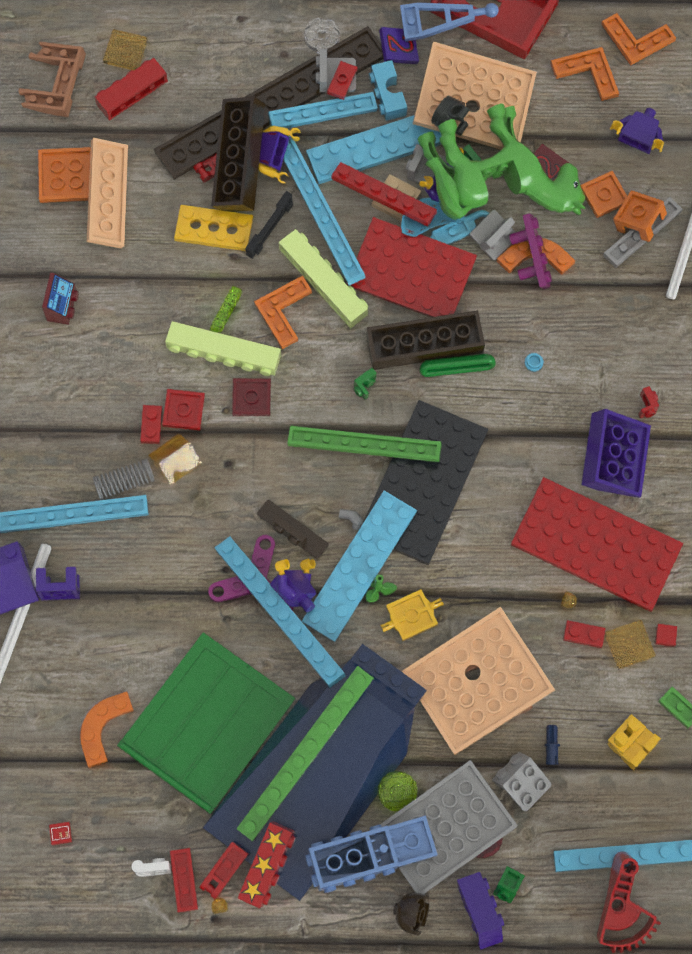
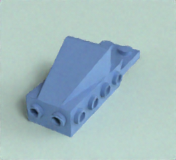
M422 816L391 826L382 827L381 825L370 827V831L363 833L362 830L355 831L346 838L342 836L330 839L331 842L323 844V841L311 844V848L308 849V855H305L308 867L312 866L314 874L311 875L313 886L318 887L319 891L324 890V893L335 891L336 886L343 884L344 887L355 885V881L363 879L364 882L375 879L377 874L383 873V876L395 873V869L398 867L436 857L438 854L427 818Z

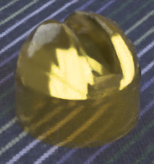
M566 591L563 595L561 606L572 608L576 605L577 598L573 593Z
M216 898L212 902L213 914L229 911L228 904L223 898Z

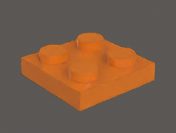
M613 170L580 185L585 194V199L596 218L620 208L627 198V194Z

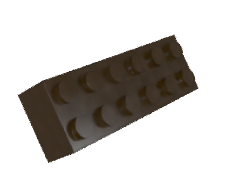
M256 97L223 99L211 203V206L218 210L229 212L254 211L265 103Z
M478 310L367 327L366 331L371 364L374 370L423 363L426 360L484 353L485 348Z

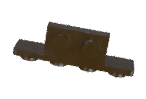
M267 500L257 512V515L270 524L274 531L280 535H285L289 542L295 546H300L316 559H319L329 546L325 540L270 500Z

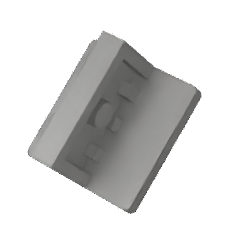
M492 210L469 235L494 261L511 244L509 234L515 233L512 228L515 221L511 217L503 219L496 210Z

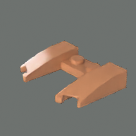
M39 42L42 49L38 54L30 52L28 57L31 60L59 66L52 92L19 88L20 96L24 95L26 101L21 104L24 108L38 112L69 117L73 102L71 95L78 70H82L86 53L81 46Z

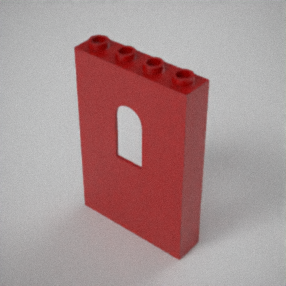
M431 0L430 2L470 5L466 0ZM496 0L501 5L495 17L491 18L486 15L475 16V21L459 26L525 60L558 6L559 0ZM431 11V13L445 19L444 11ZM450 12L451 21L468 16V12Z

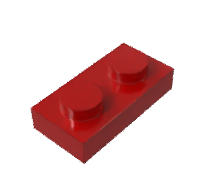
M143 405L141 443L160 444L162 406Z
M567 620L563 641L602 648L606 628Z

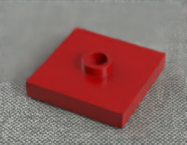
M167 389L162 426L200 431L205 393Z

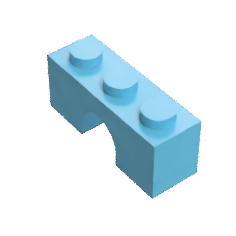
M393 61L371 65L369 79L371 84L374 83L375 85L374 95L380 101V114L384 115L386 121L407 116V104L403 92L391 93L387 90L389 86L397 84V74Z

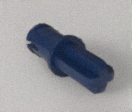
M547 725L546 744H544V747H546V765H559L558 747H560V744H558L557 725Z

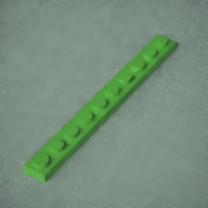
M359 666L355 668L237 827V830L251 841L255 840L374 680L373 676Z

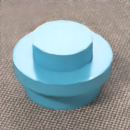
M531 353L527 355L524 363L528 370L536 372L542 368L544 362L539 354Z

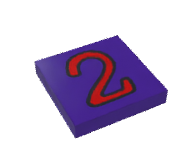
M380 28L379 33L384 62L392 60L393 63L418 64L419 56L416 40L405 41L403 29Z

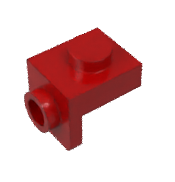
M648 386L643 388L640 394L646 407L640 410L639 418H650L656 414L659 408L658 396Z

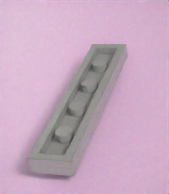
M671 197L664 201L667 211L665 218L662 220L659 214L651 226L654 235L683 210ZM631 229L606 250L603 256L617 268L647 241L641 239L639 231Z

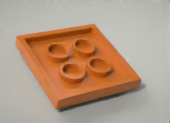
M91 147L38 150L40 203L88 201Z

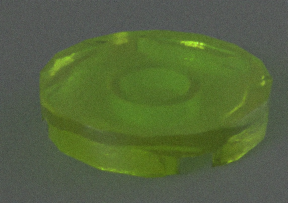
M394 771L382 778L378 785L377 793L384 807L398 812L416 799L418 789L416 782L410 775L403 771Z

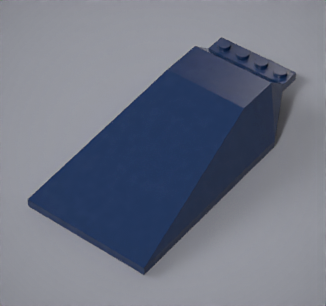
M364 644L359 647L350 660L339 666L346 676L331 688L322 678L310 684L203 827L205 831L225 846L229 847L231 842H235L248 852L249 855L245 861L250 865L254 861L270 822L274 821L294 830L293 836L296 837L292 848L287 849L285 855L288 858L284 867H280L277 874L280 877L277 885L298 901H301L313 884L311 875L314 874L312 866L308 867L305 855H308L307 851L311 848V844L321 841L325 844L331 842L330 839L342 836L346 838L406 757L414 710L427 692L425 688ZM357 666L361 667L373 676L374 680L255 840L251 841L237 830V827Z

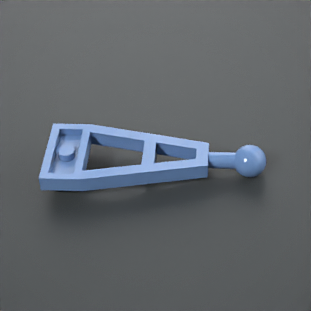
M412 3L400 5L405 41L424 39L475 21V16L486 15L492 18L499 12V8L495 3H489L485 8L473 9V5ZM419 11H444L446 23L422 31ZM450 12H468V16L451 21Z

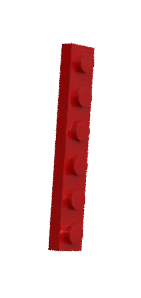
M340 162L331 175L332 180L427 227L437 214V209Z

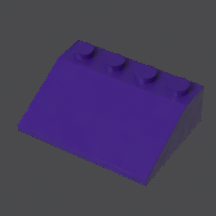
M608 409L592 413L581 485L598 491L640 498L642 496L651 425Z
M18 541L0 547L1 615L39 601L24 548Z

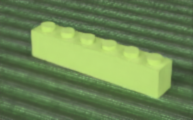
M295 229L279 242V250L350 329L368 316L367 303L362 298L359 299L356 296L352 286L345 284L342 275L339 272L335 273L330 262L320 256L319 250L308 243V239L303 233H299Z
M173 321L165 341L166 347L171 352L187 353L188 356L194 358L198 356L203 357L209 362H223L226 366H238L245 371H258L264 376L276 375L281 357L280 348Z

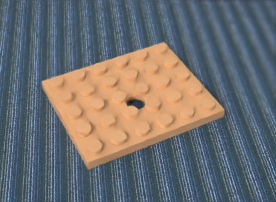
M433 42L413 124L440 132L439 128L432 124L431 120L435 110L446 96L449 95L465 102V106L469 101H475L479 110L467 113L464 121L468 123V127L461 136L455 134L456 137L502 150L504 147L502 141L489 128L491 119L487 110L497 104H504L505 108L509 106L515 107L516 117L513 120V129L516 139L521 143L537 72ZM455 120V122H456V124H457V127H458L461 122L458 121V120Z
M501 607L401 671L427 690L420 701L454 755H457L555 691ZM470 665L480 668L481 673L476 680H469L465 675L466 669Z

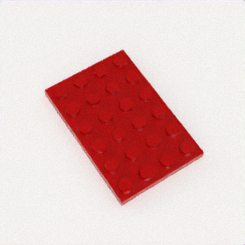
M373 217L356 258L366 278L350 286L353 289L428 317L455 314L477 255L421 234L416 237L405 235L402 233L401 227Z

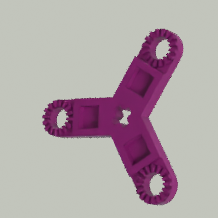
M262 535L256 540L251 562L265 579L271 583L267 577L275 549V541L269 535ZM268 540L271 543L270 548L267 550L260 547L262 541ZM237 576L211 584L208 590L211 600L217 603L251 594ZM217 587L224 590V594L220 597L213 595V590Z

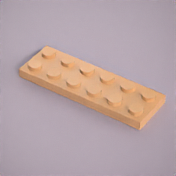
M98 138L91 140L87 242L121 249L124 247L128 145Z

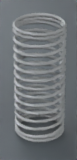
M148 459L142 460V465L138 461V467L136 463H133L134 469L130 464V471L128 466H125L126 472L121 467L122 474L118 468L117 473L113 470L114 477L109 471L110 479L107 473H105L106 481L102 474L100 475L101 480L98 475L92 477L100 500L104 498L103 493L106 498L108 497L107 491L112 496L111 489L113 494L116 495L115 487L119 494V486L122 492H124L123 484L128 491L127 482L130 489H132L131 480L135 488L137 487L135 479L138 486H141L139 477L142 484L145 485L143 475L148 484L147 473L150 481L154 482V476Z

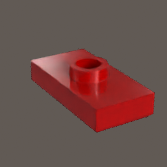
M340 61L327 94L344 100L358 67Z

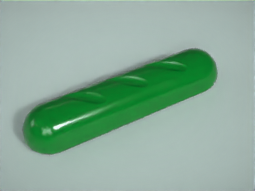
M490 354L424 361L420 365L419 371L424 377L486 371L494 368L496 361Z

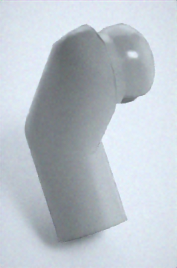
M340 509L339 518L350 520L353 523L352 528L359 531L364 523L361 516L356 511Z

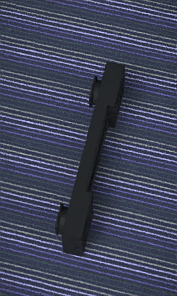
M286 191L276 204V210L260 233L258 235L255 234L247 245L246 256L253 259L256 254L259 255L263 249V243L285 212H289L293 207L291 193Z

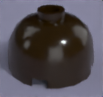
M409 893L403 896L399 903L395 904L393 914L396 915V922L403 931L417 936L421 934L422 931L418 930L420 926L425 927L429 913V903H426V899H429L427 895Z

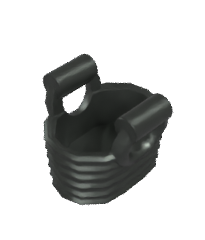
M448 95L435 110L431 122L438 127L447 120H458L461 123L457 127L455 134L461 136L468 127L464 117L469 112V109L465 106V102Z

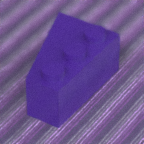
M477 872L458 879V890L472 922V929L478 937L480 950L503 942L502 926H504V921L501 914L496 913L495 908L497 904L494 896H489L487 890L490 887L486 877L482 878L481 873Z

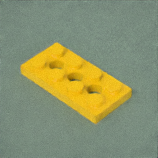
M180 205L174 240L246 251L250 240L253 215ZM199 222L201 226L198 229H193L191 224ZM213 224L219 226V229L215 232L209 230V227ZM230 227H235L237 232L229 234L227 230Z

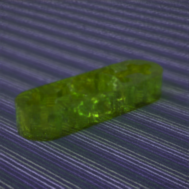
M236 286L231 287L209 331L221 334L241 297L242 289Z

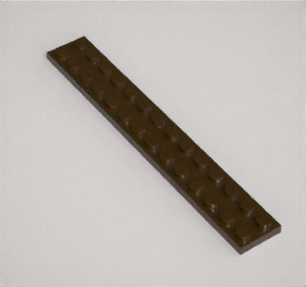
M368 26L327 49V58H354L358 67L356 74L384 59L382 45ZM316 56L245 96L256 97L265 103L263 128L270 125L269 111L301 106L325 93L320 92V83H316V72H320V67H316ZM221 111L154 149L155 154L173 180L192 170L197 163L204 162L217 154Z

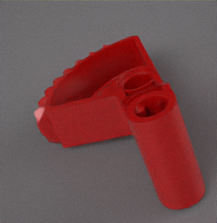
M624 851L618 852L614 856L608 892L597 932L598 942L610 946L612 953H615L616 947H618L620 953H623L625 946L628 951H631L632 944L638 948V941L645 944V936L649 939L652 938L649 933L651 930L657 932L654 924L661 925V922L652 912L630 900L634 878L639 870V865L632 856ZM614 900H621L618 908H612ZM641 912L650 916L646 925L630 938L618 941L603 939L605 929L624 930L638 920Z

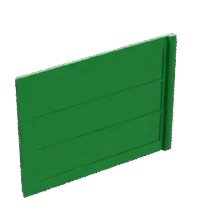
M203 632L123 739L118 743L117 747L211 815L296 698Z

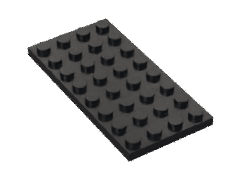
M418 400L402 438L440 441L442 443L439 462L393 457L364 521L384 490L416 509L415 516L393 550L429 565L489 429Z

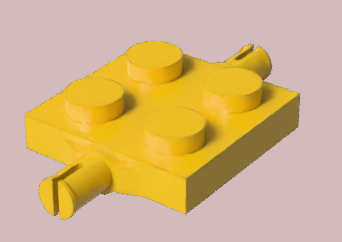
M418 590L386 605L391 621L380 625L384 633L394 628L399 633L402 641L412 638L438 626L434 616V609L443 606V601L439 598L430 602L425 598L422 590Z

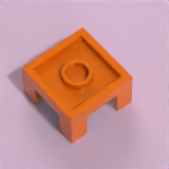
M631 190L613 220L618 232L625 234V226L639 231L641 239L650 242L654 235L651 226L659 214L663 220L667 215V211L662 200Z

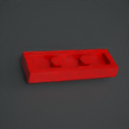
M190 848L170 851L177 912L198 910Z

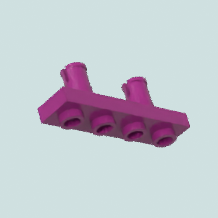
M530 213L522 215L525 230L509 234L511 244L528 240L534 264L533 266L519 269V278L524 280L536 276L540 288L551 287L552 277L545 265L548 261L546 254L542 252V237L537 232V228H539L538 220Z

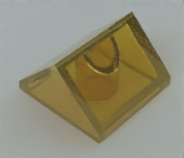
M179 433L148 455L170 485L201 464L189 441Z

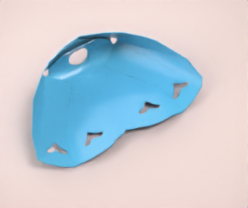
M422 198L419 201L437 209V214L427 227L403 215L401 229L403 234L416 237L430 228L449 222L455 223L458 219L454 220L444 214L439 202L432 201L431 198Z

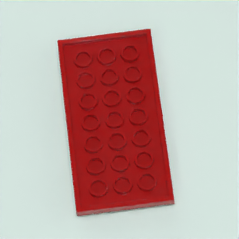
M543 477L511 542V546L650 612L653 611L684 544Z

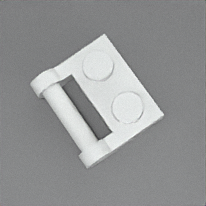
M165 858L153 859V863L143 864L140 860L132 863V870L139 877L172 874L171 864Z

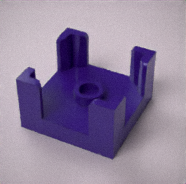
M66 567V582L51 583V578L46 577V569L36 568V592L41 601L80 599V575L77 574L76 567Z

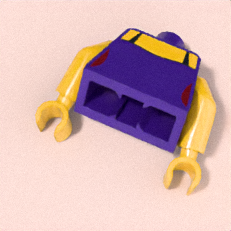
M271 126L263 130L258 169L260 173L271 178L276 177L280 183L286 184V182L281 181V176L286 175L289 177V175L285 172L278 173L277 170H281L290 138L288 136H291L293 141L300 140L299 137L293 136L294 133H301L298 128H293L290 131L288 128Z

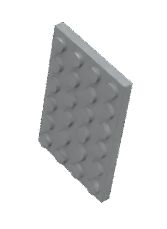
M471 760L380 824L382 827L391 826L426 816L438 855L398 867L413 890L421 894L427 893L518 827Z

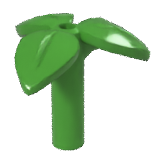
M377 575L370 586L374 589L366 592L367 602H376L379 600V592L385 596L391 595L396 591L397 586L390 582L383 584V576Z

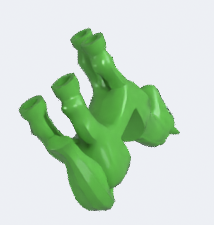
M497 104L487 110L491 119L489 128L502 141L504 147L494 156L482 161L468 159L458 148L455 135L457 130L455 119L447 120L438 126L441 133L439 139L445 149L446 161L452 167L448 166L437 153L434 132L424 133L417 138L419 145L423 149V155L427 159L425 165L435 175L440 207L449 218L454 220L460 219L469 210L486 205L488 202V190L485 181L488 178L493 177V179H496L502 175L509 189L514 194L523 193L549 211L558 213L572 211L576 215H580V208L586 209L583 205L585 194L579 183L577 168L571 163H565L560 167L556 179L552 181L544 172L533 152L516 139L513 129V120L516 117L514 106L505 108L504 104Z

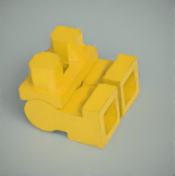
M631 714L608 739L607 744L634 771L645 759L646 755L659 743L661 738L649 731L645 725Z

